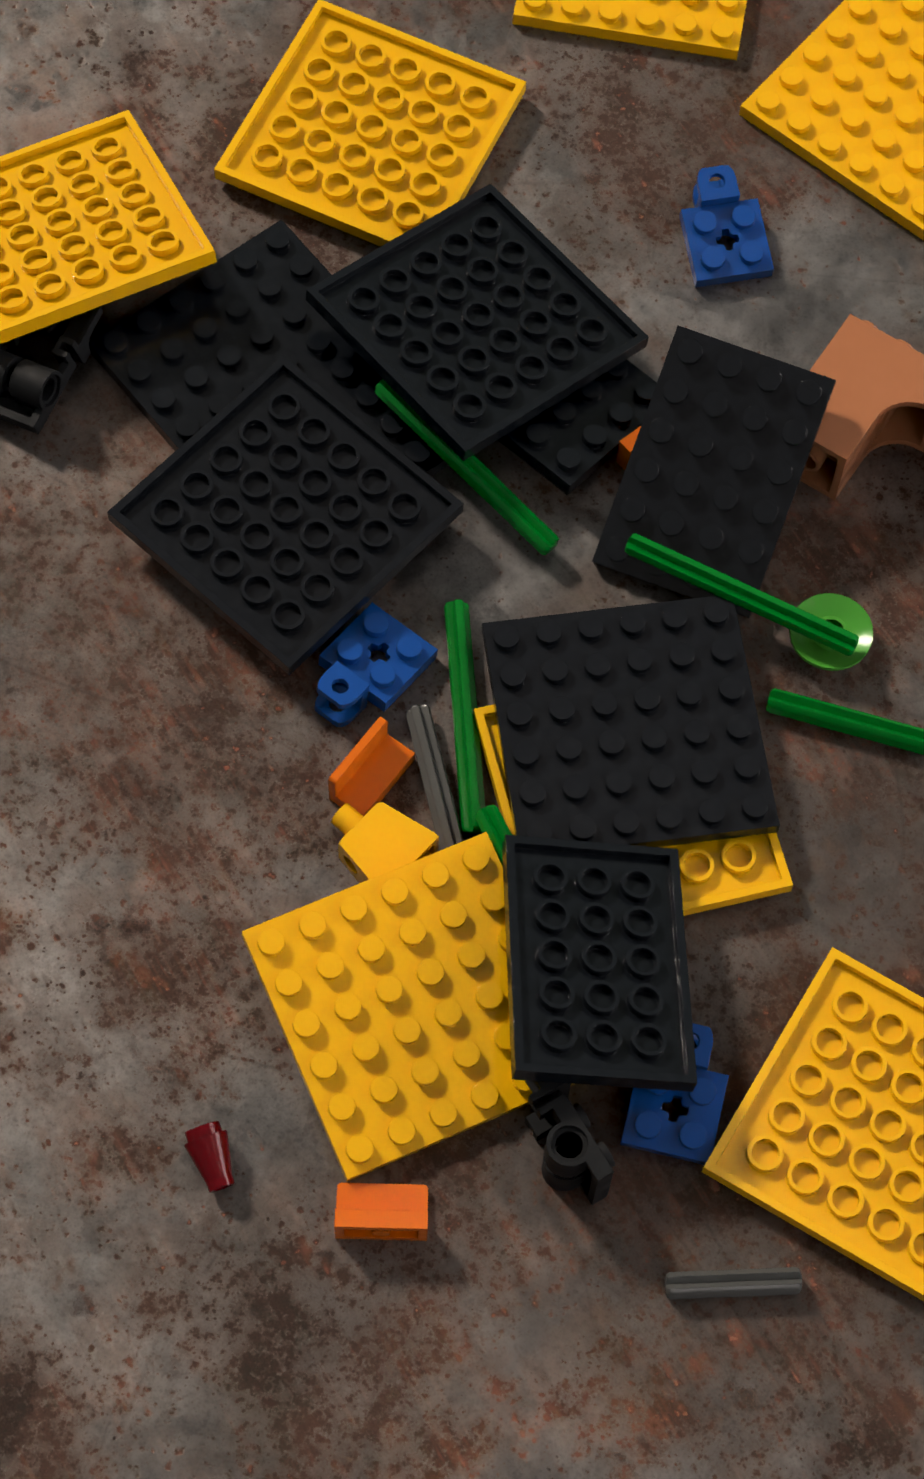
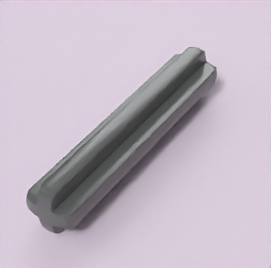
M797 1267L669 1272L665 1276L664 1286L668 1299L798 1294L802 1290V1275Z

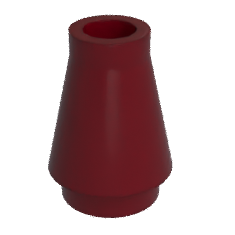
M210 1122L185 1132L188 1143L184 1147L204 1179L209 1193L233 1186L235 1181L232 1175L227 1130L222 1131L220 1122Z

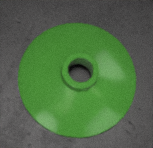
M823 593L809 597L797 607L859 637L854 653L851 656H846L789 629V638L794 650L808 664L823 670H844L858 664L869 652L873 641L872 622L864 608L856 601L840 594Z

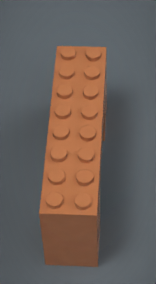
M850 314L810 369L811 372L836 380V384L800 481L833 500H836L863 459L874 449L889 444H902L916 448L924 453V354L915 350L908 342L895 339L879 330L872 322L861 320Z

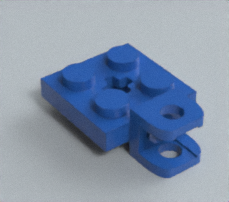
M721 165L701 168L698 172L697 183L694 186L692 195L694 208L681 209L679 215L695 288L771 277L774 267L758 198L739 201L740 192L736 175L730 166ZM712 177L721 178L718 181L709 182ZM721 236H729L736 242L733 243L732 250H726L723 244H717L716 241L720 240Z
M372 602L319 655L318 664L327 671L318 682L317 693L319 695L315 701V711L336 727H344L351 723L367 707V701L385 712L436 659L438 649ZM382 651L386 654L388 660L385 662L382 659H378L376 662L370 660L371 652ZM332 702L334 705L337 706L338 709H341L342 711H333L329 707V704Z
M692 1023L694 1043L696 1045L695 1061L697 1085L693 1092L633 1088L620 1145L705 1165L713 1151L729 1075L707 1070L713 1047V1033L708 1026ZM673 1098L680 1099L681 1106L688 1110L687 1116L680 1115L677 1122L669 1121V1113L662 1110V1104L671 1103Z

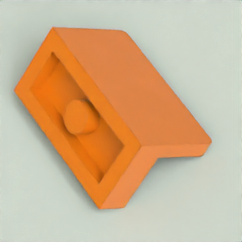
M380 716L329 777V799L340 807L349 803L360 814L365 816L377 803L382 801L414 762L415 752L388 735V721Z
M338 1183L334 1224L335 1239L427 1241L428 1186L421 1184Z

